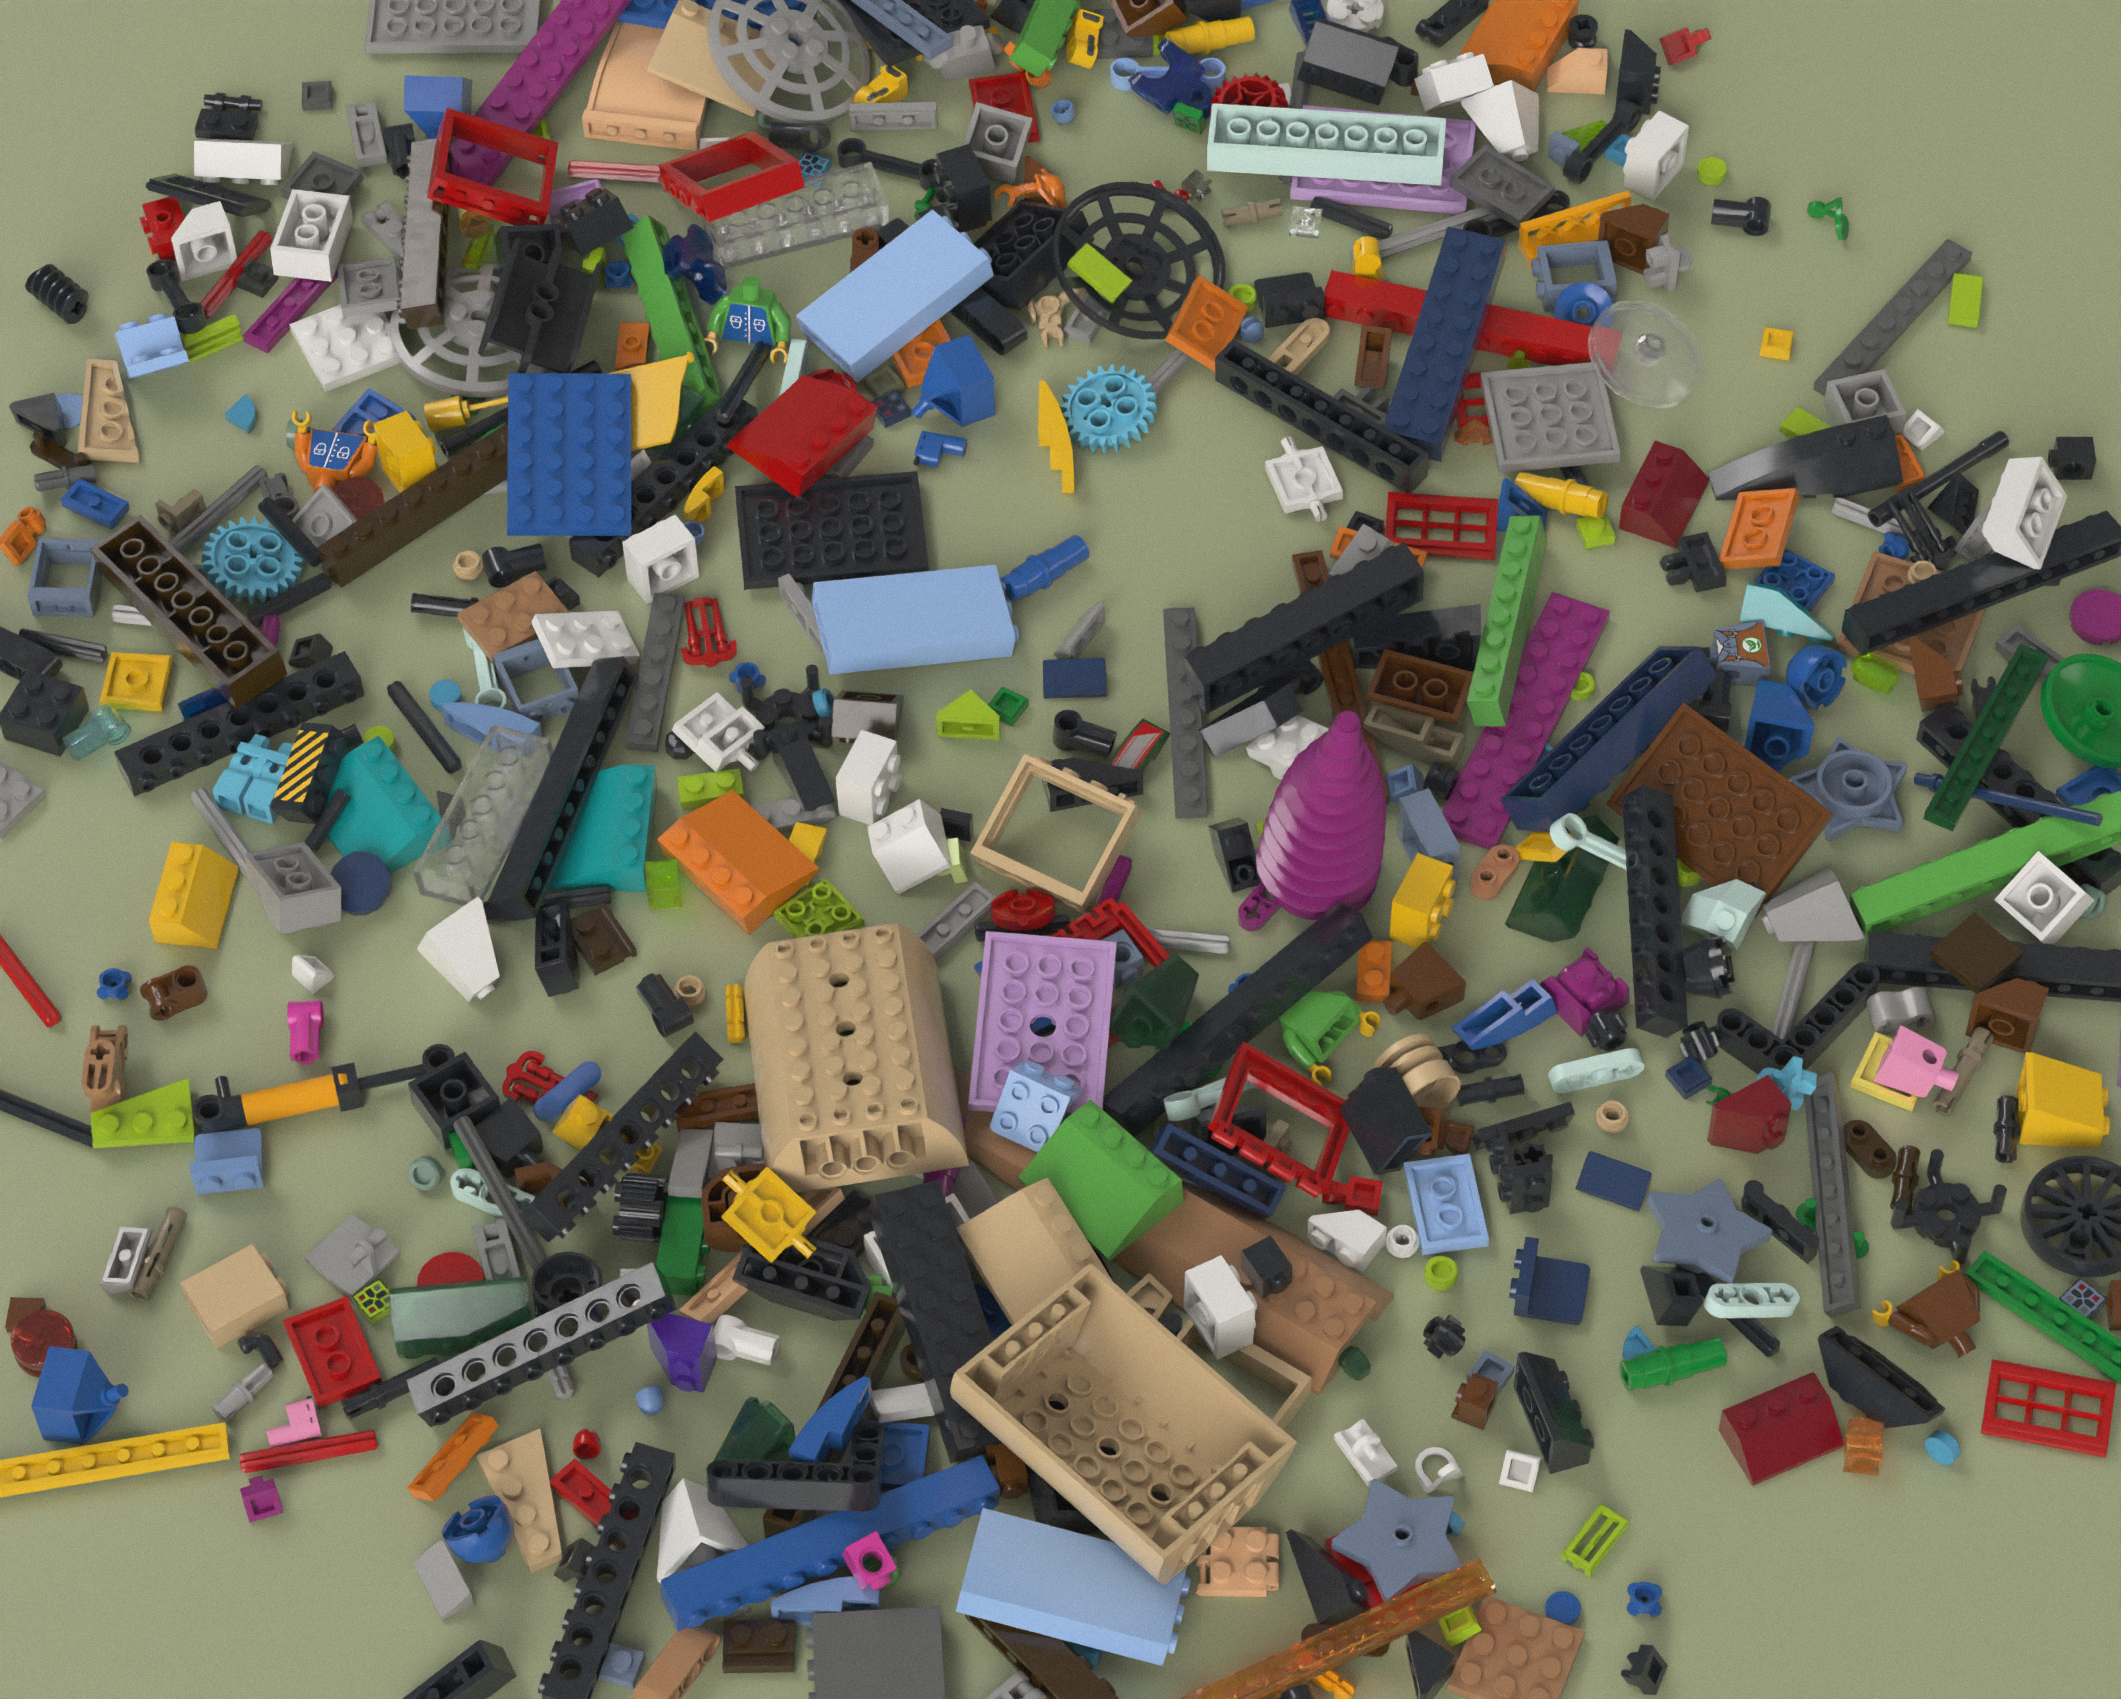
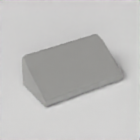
M1098 602L1082 615L1054 651L1053 655L1059 659H1077L1105 623V606L1103 602Z
M973 1160L969 1162V1166L961 1167L957 1171L956 1181L953 1183L951 1194H955L970 1219L999 1203Z
M120 1226L100 1282L107 1295H116L133 1289L153 1232L151 1228Z
M444 1540L435 1543L413 1562L441 1620L474 1606L471 1592Z

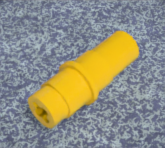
M1249 16L1207 23L1197 21L1195 25L1166 32V47L1171 57L1197 53L1207 55L1210 51L1223 49L1226 46L1254 41L1255 30L1253 21Z
M1520 472L1514 482L1539 504L1547 508L1559 510L1563 515L1572 513L1584 517L1602 518L1607 509V492L1597 490L1591 486L1578 484L1574 479L1565 481L1553 477L1546 478Z

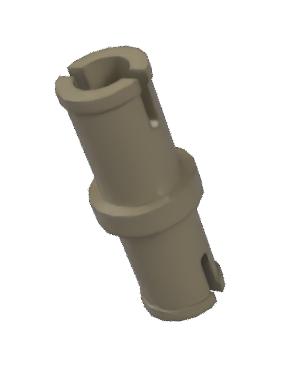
M1277 197L1276 199L1254 203L1252 200L1247 201L1246 205L1221 209L1224 227L1246 222L1256 224L1257 220L1283 216L1280 198Z

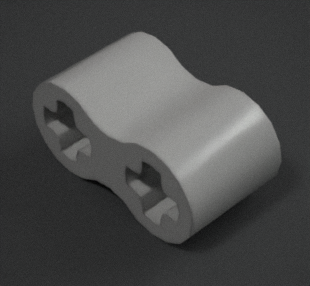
M1913 987L1901 992H1879L1870 996L1866 1001L1874 1031L1883 1035L1897 1032L1900 1025L1909 1030L1919 1031L1930 1027L1935 1022L1927 990L1922 987Z

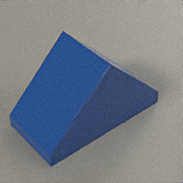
M1504 479L1499 501L1497 531H1507L1510 516L1538 515L1541 517L1545 531L1548 510L1510 479Z

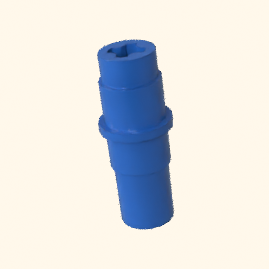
M1073 535L1053 548H1048L1038 555L1028 556L1024 563L1012 569L1009 574L1001 578L1006 586L1005 595L1011 601L1016 602L1039 589L1049 588L1053 581L1089 558V549L1084 540L1078 535Z

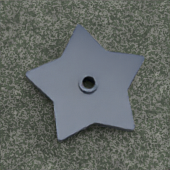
M1837 737L1828 757L1819 767L1790 778L1792 784L1834 814V817L1823 830L1827 841H1831L1861 826L1900 832L1903 822L1894 794L1906 775L1907 763L1883 761L1869 752L1856 750L1843 738Z
M1721 1179L1715 1180L1691 1195L1652 1191L1649 1192L1646 1203L1662 1230L1653 1261L1657 1263H1676L1684 1269L1695 1273L1711 1274L1725 1284L1733 1283L1740 1255L1768 1242L1772 1234L1771 1228L1736 1209Z
M1373 1479L1370 1485L1364 1517L1332 1539L1331 1547L1334 1551L1365 1567L1367 1572L1373 1577L1385 1604H1390L1410 1586L1420 1584L1427 1579L1461 1578L1463 1576V1566L1446 1537L1454 1506L1453 1496L1409 1499L1379 1480Z

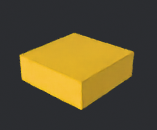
M1765 327L1759 356L1789 361L1794 331Z

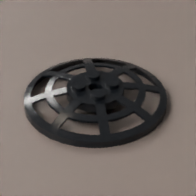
M1113 182L1089 189L1075 198L1065 209L1055 228L1052 239L1053 266L1060 286L1067 297L1080 312L1093 322L1109 331L1126 337L1143 340L1166 338L1173 324L1168 316L1181 308L1195 280L1196 270L1192 258L1193 255L1208 249L1213 266V284L1223 290L1225 282L1223 250L1217 235L1207 220L1184 199L1150 184ZM1135 196L1155 201L1150 216L1137 213H1114L1109 197ZM1098 200L1103 217L1093 222L1083 232L1082 236L1067 227L1069 221L1079 210ZM1166 207L1174 210L1186 219L1202 239L1186 245L1175 231L1160 222ZM1118 223H1135L1144 225L1145 228L1142 235L1135 233L1123 234ZM1107 227L1112 240L1106 245L1105 249L1089 241L1095 233ZM1157 231L1166 237L1175 246L1176 250L1166 253L1153 240L1155 232ZM1062 237L1077 247L1075 254L1088 243L1132 280L1130 286L1115 300L1114 305L1101 297L1079 275L1078 277H1065L1059 258ZM1183 260L1186 272L1185 284L1169 279L1171 264ZM1128 263H1137L1141 266L1142 271L1132 270ZM1084 288L1096 303L1110 312L1108 320L1089 308L1073 289ZM1163 289L1181 294L1173 304L1165 309L1161 307L1156 299V296ZM1128 299L1144 301L1151 313L1126 311L1125 307ZM1121 318L1135 321L1157 320L1164 331L1130 329L1119 325Z

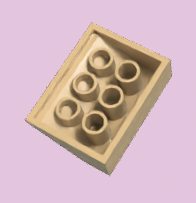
M678 0L646 71L754 117L757 110L742 100L729 87L712 60L707 40V24L711 10L690 0ZM721 14L719 29L723 47L739 43L737 38V21ZM747 25L748 40L760 38V31ZM763 50L753 51L760 62L772 71L775 65L767 58ZM744 54L729 57L728 60L738 75L752 89L759 93L766 79L761 77L752 68Z
M1048 1177L1020 1189L955 1229L960 1243L1012 1326L1090 1262L1112 1281Z

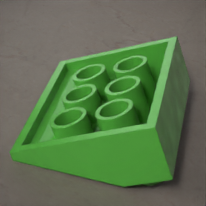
M1091 1099L1064 1120L1018 1176V1181L1025 1187L1048 1177L1090 1246L1108 1262L1184 1202L1182 1179Z

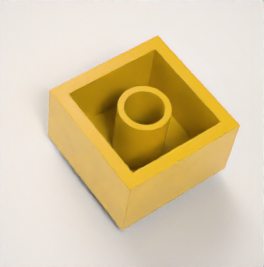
M407 411L373 423L381 468L399 493L439 468L434 460L437 450L432 438H426L418 420L414 421Z
M1420 853L1416 854L1392 900L1390 939L1414 948H1418L1425 941L1430 943L1431 940L1435 942L1438 939L1442 928V923L1440 922L1443 916L1449 917L1455 899L1451 898L1456 886V880L1452 879V865Z

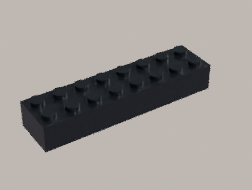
M1405 542L1396 547L1389 546L1379 556L1369 561L1363 560L1357 563L1352 570L1342 575L1337 574L1330 577L1325 584L1316 589L1303 591L1298 598L1287 604H1278L1270 613L1260 618L1254 617L1248 620L1243 627L1232 633L1225 632L1221 634L1211 644L1205 647L1199 646L1194 648L1185 657L1187 687L1206 715L1273 678L1294 669L1423 601L1424 570Z
M935 1180L874 1195L867 1210L950 1463L986 1454V1446L1001 1444L1002 1442L951 1397L950 1387L954 1373L993 1341L940 1182Z

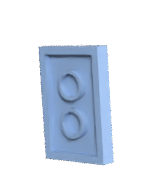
M1470 1154L1404 1162L1403 1171L1422 1255L1489 1246V1236Z

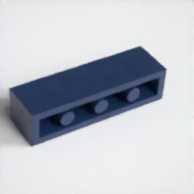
M1170 1123L1161 1126L1149 1149L1169 1169L1262 1219L1273 1216L1287 1188L1282 1183Z

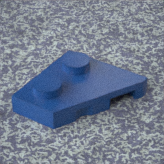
M368 388L332 430L367 436L363 431V425L367 420L376 423L406 410L373 389ZM408 412L411 418L415 421V416Z

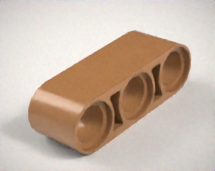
M703 1625L692 1629L685 1628L676 1631L637 1684L632 1699H682L715 1654L720 1644V1635Z

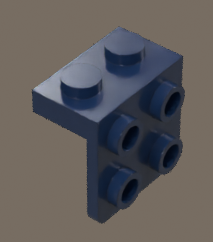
M1525 1237L1524 1249L1517 1248L1514 1269L1520 1270L1519 1278H1512L1509 1298L1515 1299L1514 1315L1579 1325L1583 1318L1590 1267L1584 1263L1537 1256L1539 1239Z

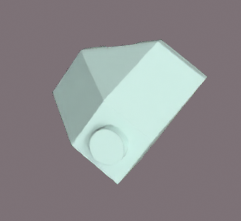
M1735 879L1694 893L1681 916V925L1704 936H1724L1727 940V945L1725 946L1737 951L1766 896V892Z

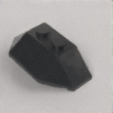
M804 1236L811 1244L817 1247L808 1259L792 1245L784 1249L770 1263L752 1245L744 1248L732 1278L734 1282L770 1302L832 1321L860 1320L872 1288L853 1250Z
M1835 1326L1820 1334L1817 1339L1829 1387L1836 1391L1844 1402L1854 1405L1866 1414L1867 1419L1873 1424L1880 1425L1882 1428L1925 1424L1942 1415L1946 1408L1938 1403L1937 1399L1926 1387L1870 1345L1854 1336L1847 1335L1842 1328Z

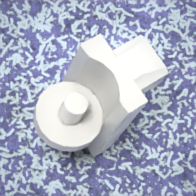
M1364 1419L1359 1420L1349 1429L1334 1434L1335 1442L1367 1487H1370L1373 1479L1381 1482L1388 1475L1397 1471V1464L1381 1444L1377 1433L1371 1430Z

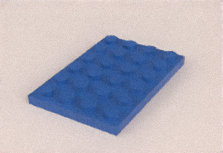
M508 373L507 536H631V374Z

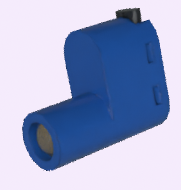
M922 431L915 449L913 464L915 466L921 464L938 468L943 453L964 457L967 439Z

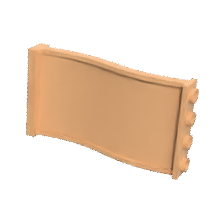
M619 21L615 22L594 78L587 109H584L583 112L584 138L698 151L700 131L708 97L646 71L665 29Z

